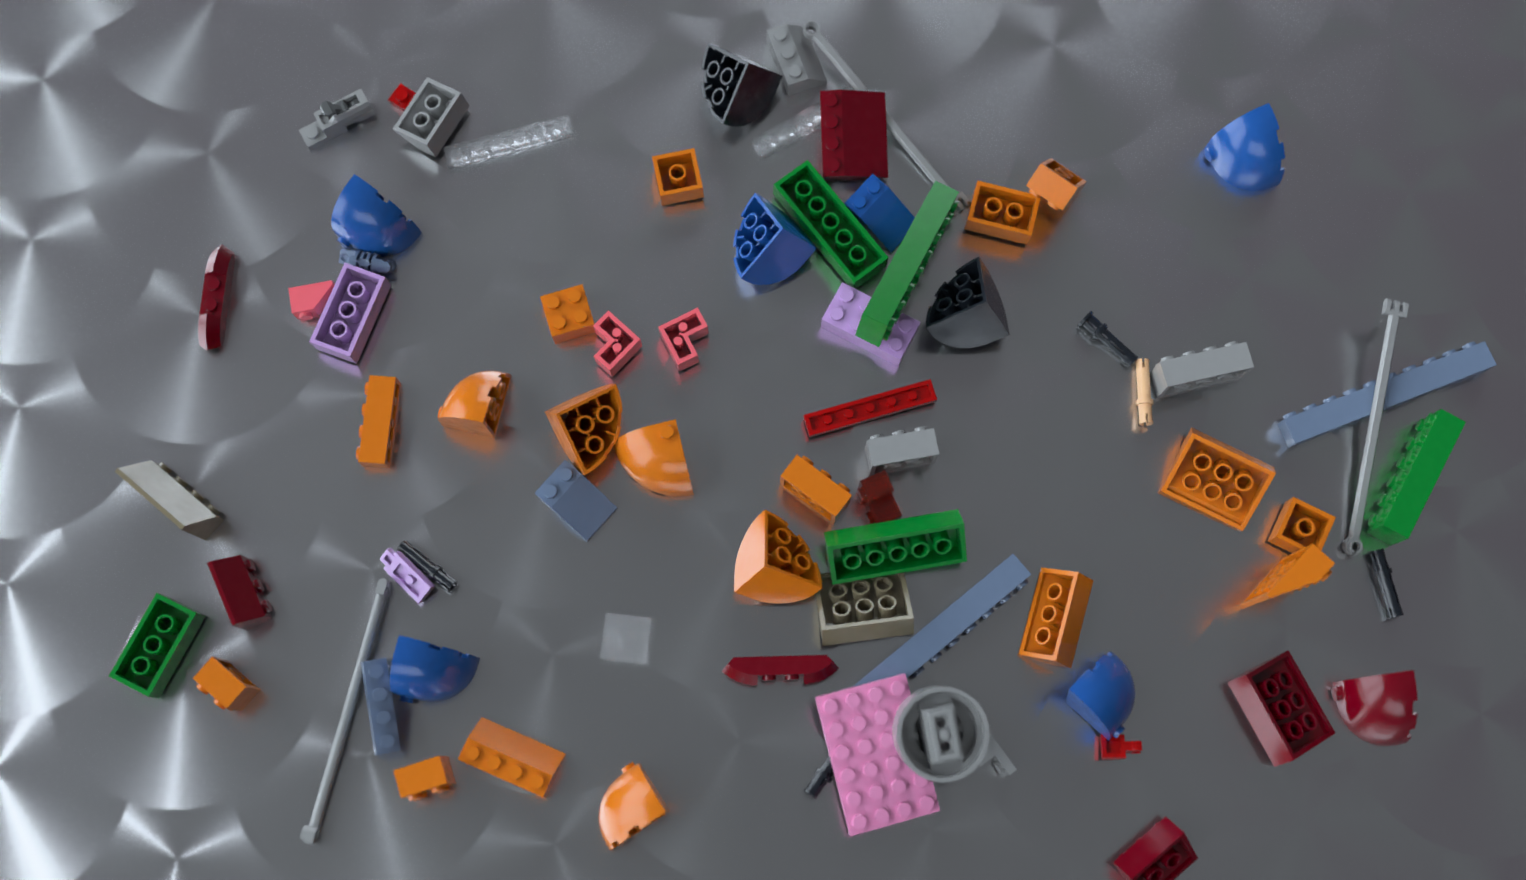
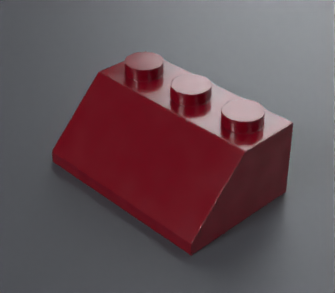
M236 555L207 563L232 626L249 630L272 619L270 614L272 607L269 601L263 597L262 591H264L261 581L256 579L253 571L256 569L250 558Z
M1165 816L1143 837L1137 839L1135 844L1127 851L1120 854L1113 863L1124 880H1175L1198 857L1186 834Z

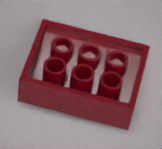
M858 90L820 91L823 179L826 182L865 180L872 174L879 179L888 178L885 92Z
M1289 650L1227 682L1274 767L1294 761L1335 734L1333 727Z

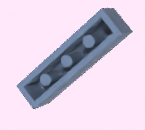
M385 657L360 662L375 755L401 751L393 697L390 689L387 659Z

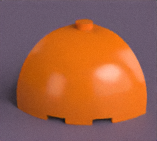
M488 370L467 376L451 390L443 406L439 408L438 421L443 427L495 438L512 375L505 372Z
M608 384L580 394L545 411L564 452L581 474L586 475L598 467L607 458L613 445L616 444L621 430L622 402L617 385Z
M676 419L633 430L617 439L616 444L613 445L616 456L623 469L636 483L650 491L664 494L665 496L682 497L694 495Z
M764 510L752 522L742 540L735 564L734 592L766 603L783 604L804 600L822 589V579L817 562L813 563L808 553L810 548L800 534L796 536L787 527L789 524L772 512Z
M632 762L622 768L623 774L609 786L601 800L599 827L610 851L670 812L640 763L635 765Z

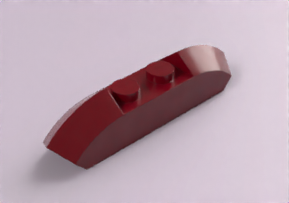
M223 244L212 251L205 270L198 321L199 346L206 350L221 347L225 339L235 256L234 252Z
M827 655L734 657L722 672L729 678L747 685H758V677H762V681H775L776 676H785V680H799V676H803L804 684H811L828 678L839 667Z

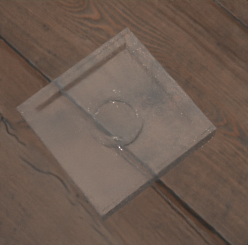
M606 613L600 659L646 664L651 618Z

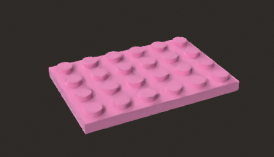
M905 673L815 697L850 836L940 811L933 781L922 778L912 771L899 757L894 746L892 736L893 721L901 703L911 695Z

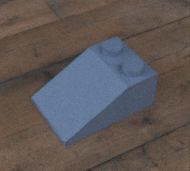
M566 460L560 464L535 492L536 496L586 541L617 510V507Z

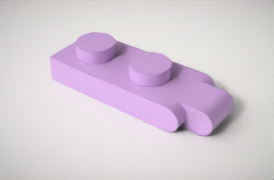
M388 548L381 556L380 560L385 564L384 570L418 604L423 602L435 585L402 552H395L392 548Z

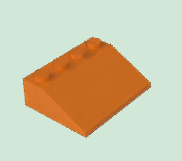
M1191 427L1160 491L1244 531L1276 475V471L1273 466Z
M1314 544L1283 557L1239 607L1244 609L1294 590L1300 591L1303 587L1308 588L1311 584L1315 585L1319 581L1323 582L1331 575L1332 571L1330 569L1335 563Z

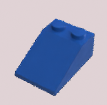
M874 174L844 203L870 236L890 254L901 244L915 219L893 191Z

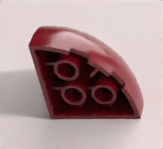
M1414 670L1332 683V697L1337 703L1340 716L1346 726L1357 737L1378 746L1402 745L1411 739L1410 729H1415L1417 722V713H1413V702L1418 700Z

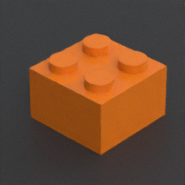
M694 148L652 156L662 206L704 198Z
M583 284L540 296L555 344L595 333L593 327L595 323Z
M1293 497L1284 503L1268 542L1291 553L1311 544H1314L1322 551L1336 517Z
M213 656L193 677L198 683L196 687L206 695L210 693L215 698L213 702L223 710L243 711L261 690L228 660Z
M439 755L393 770L400 797L408 798L409 801L425 799L428 797L427 793L429 792L439 794L451 790L450 785L456 784L448 756Z

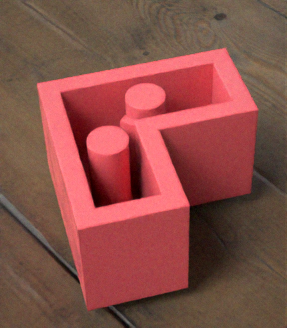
M697 307L658 327L660 336L679 372L699 362L698 354L691 342L709 334L708 326Z
M608 310L593 325L595 333L606 342L594 355L596 363L613 377L641 349L642 343L636 334Z

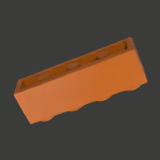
M369 375V382L365 383L364 390L367 397L366 403L362 405L364 420L363 425L359 427L361 443L356 449V459L363 467L390 468L401 382L396 377Z

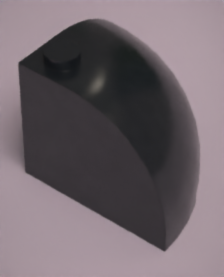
M709 42L707 44L702 62L704 82H701L704 99H707L710 106L709 111L718 121L728 126L741 127L752 123L770 105L783 76Z
M980 257L971 260L956 270L955 273L957 275L948 283L944 282L934 295L936 300L933 306L928 308L926 317L927 330L936 340L948 346L957 348L979 347L1010 335L1001 297L988 269Z

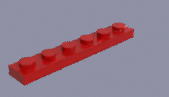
M929 379L803 415L810 438L937 402V397L932 381Z

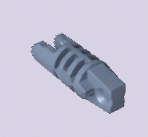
M340 250L339 263L341 264L348 263L373 273L380 272L386 274L395 271L397 267L394 260L381 257L379 254L361 250Z

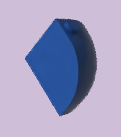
M1267 103L1233 120L1219 130L1204 148L1206 159L1211 161L1219 176L1236 188L1247 191H1262L1279 185L1283 178L1285 169L1281 168V160L1285 159L1283 142L1279 143L1276 130L1280 128L1270 104Z
M355 174L340 193L331 218L332 229L338 236L337 241L346 248L351 246L355 250L379 254L381 257L392 256L406 250L417 240L422 232L411 219L406 221L407 217L402 214L403 211L390 200L387 203L384 202L385 199L378 193V190Z
M754 193L741 214L743 220L740 229L735 231L733 247L736 248V257L734 258V263L741 279L755 285H769L780 282L794 274L817 248L802 229L784 212L764 197Z
M399 635L390 671L391 692L399 695L400 701L412 704L414 699L424 702H440L450 699L463 691L471 682L478 668L480 658L467 653L463 654L442 646L441 648L429 642Z
M1112 651L1108 652L1109 656L1106 654L1096 662V666L1092 671L1088 669L1069 689L1066 703L1108 741L1112 736L1117 739L1125 730L1122 725L1129 718L1135 703L1133 677L1124 662Z

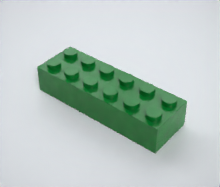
M808 160L773 184V195L847 285L857 289L887 266L889 257Z
M1440 409L1430 413L1424 419L1421 418L1415 426L1417 432L1407 442L1405 446L1407 452L1405 456L1398 460L1396 464L1398 470L1388 480L1386 486L1389 488L1386 494L1379 498L1377 502L1379 508L1376 514L1373 513L1367 523L1369 528L1366 533L1390 546L1409 539L1466 423L1464 420Z
M958 509L824 532L828 570L833 585L967 562L965 526Z

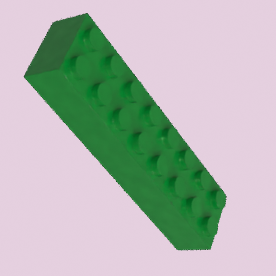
M935 180L866 306L855 336L877 347L881 345L883 340L887 341L889 339L894 324L898 322L903 307H906L911 296L910 294L915 290L921 274L924 273L930 257L932 258L938 242L941 241L947 225L950 224L954 216V212L959 204V201L956 200L959 191Z

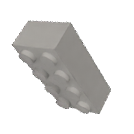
M1238 341L1226 343L1225 347L1221 348L1210 346L1199 353L1188 351L1183 353L1182 357L1174 358L1171 355L1161 358L1160 362L1150 372L1156 398L1243 378L1254 368L1247 342L1238 344Z

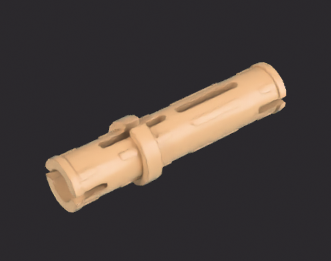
M1142 358L1135 360L1138 394L1136 406L1139 410V425L1144 426V423H1146V426L1153 424L1152 406L1154 404V399L1151 398L1149 359L1144 358V362H1142Z

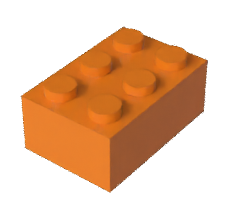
M1050 158L1039 165L1026 186L1030 188L1029 192L1035 197L1040 198L1042 196L1048 200L1047 204L1053 209L1059 210L1060 208L1064 210L1074 202L1087 181Z
M977 180L964 229L1027 245L1032 236L1040 198L1035 197L1031 193Z
M796 455L781 474L780 485L834 524L850 504L852 497L849 493L850 489L842 483L836 484L832 481V476L825 470H817L813 467L814 463L806 456L801 458L799 455Z

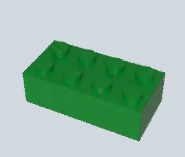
M156 593L110 672L109 677L148 697L159 699L206 616L168 596Z

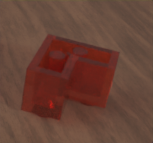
M885 470L860 480L856 497L860 505L864 504L867 513H865L869 524L901 519L902 514L893 497L894 488Z

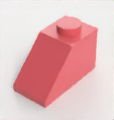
M330 280L288 288L292 314L297 319L304 321L313 319V316H319L325 308L335 283Z

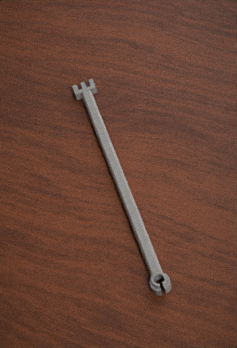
M808 20V23H805L803 27L804 36L815 41L855 90L870 91L820 32L819 23L815 20ZM808 29L814 30L815 33H814V34L808 33ZM886 111L887 129L933 184L936 180L950 187ZM961 191L956 198L959 201L957 209L960 212L964 209L962 203L965 206L971 204L970 200Z
M1387 298L1383 302L1381 314L1388 315L1350 529L1348 538L1342 543L1344 553L1354 556L1360 554L1363 550L1360 536L1399 319L1407 318L1409 304L1406 302H1402L1400 306V301L1394 300L1392 303V300ZM1354 542L1357 544L1355 551L1352 548Z
M385 578L379 579L375 590L377 595L309 826L305 825L301 831L300 839L304 840V843L315 845L319 838L321 822L363 681L360 662L369 660L387 597L390 596L392 583Z

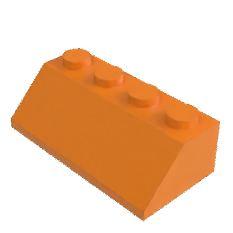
M1041 568L1019 655L1055 666L1072 668L1094 580L1079 572Z
M481 717L468 736L457 760L536 795L547 797L566 754Z

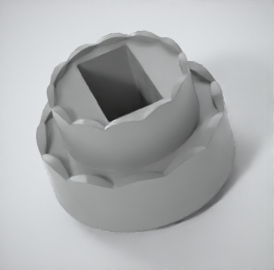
M929 686L913 692L901 703L893 721L892 736L899 757L917 775L934 782H952L966 777L982 762L988 749L990 730L982 707L969 694L952 687ZM939 718L944 719V724L942 726L937 725V720ZM943 742L948 743L947 750L941 749V745Z

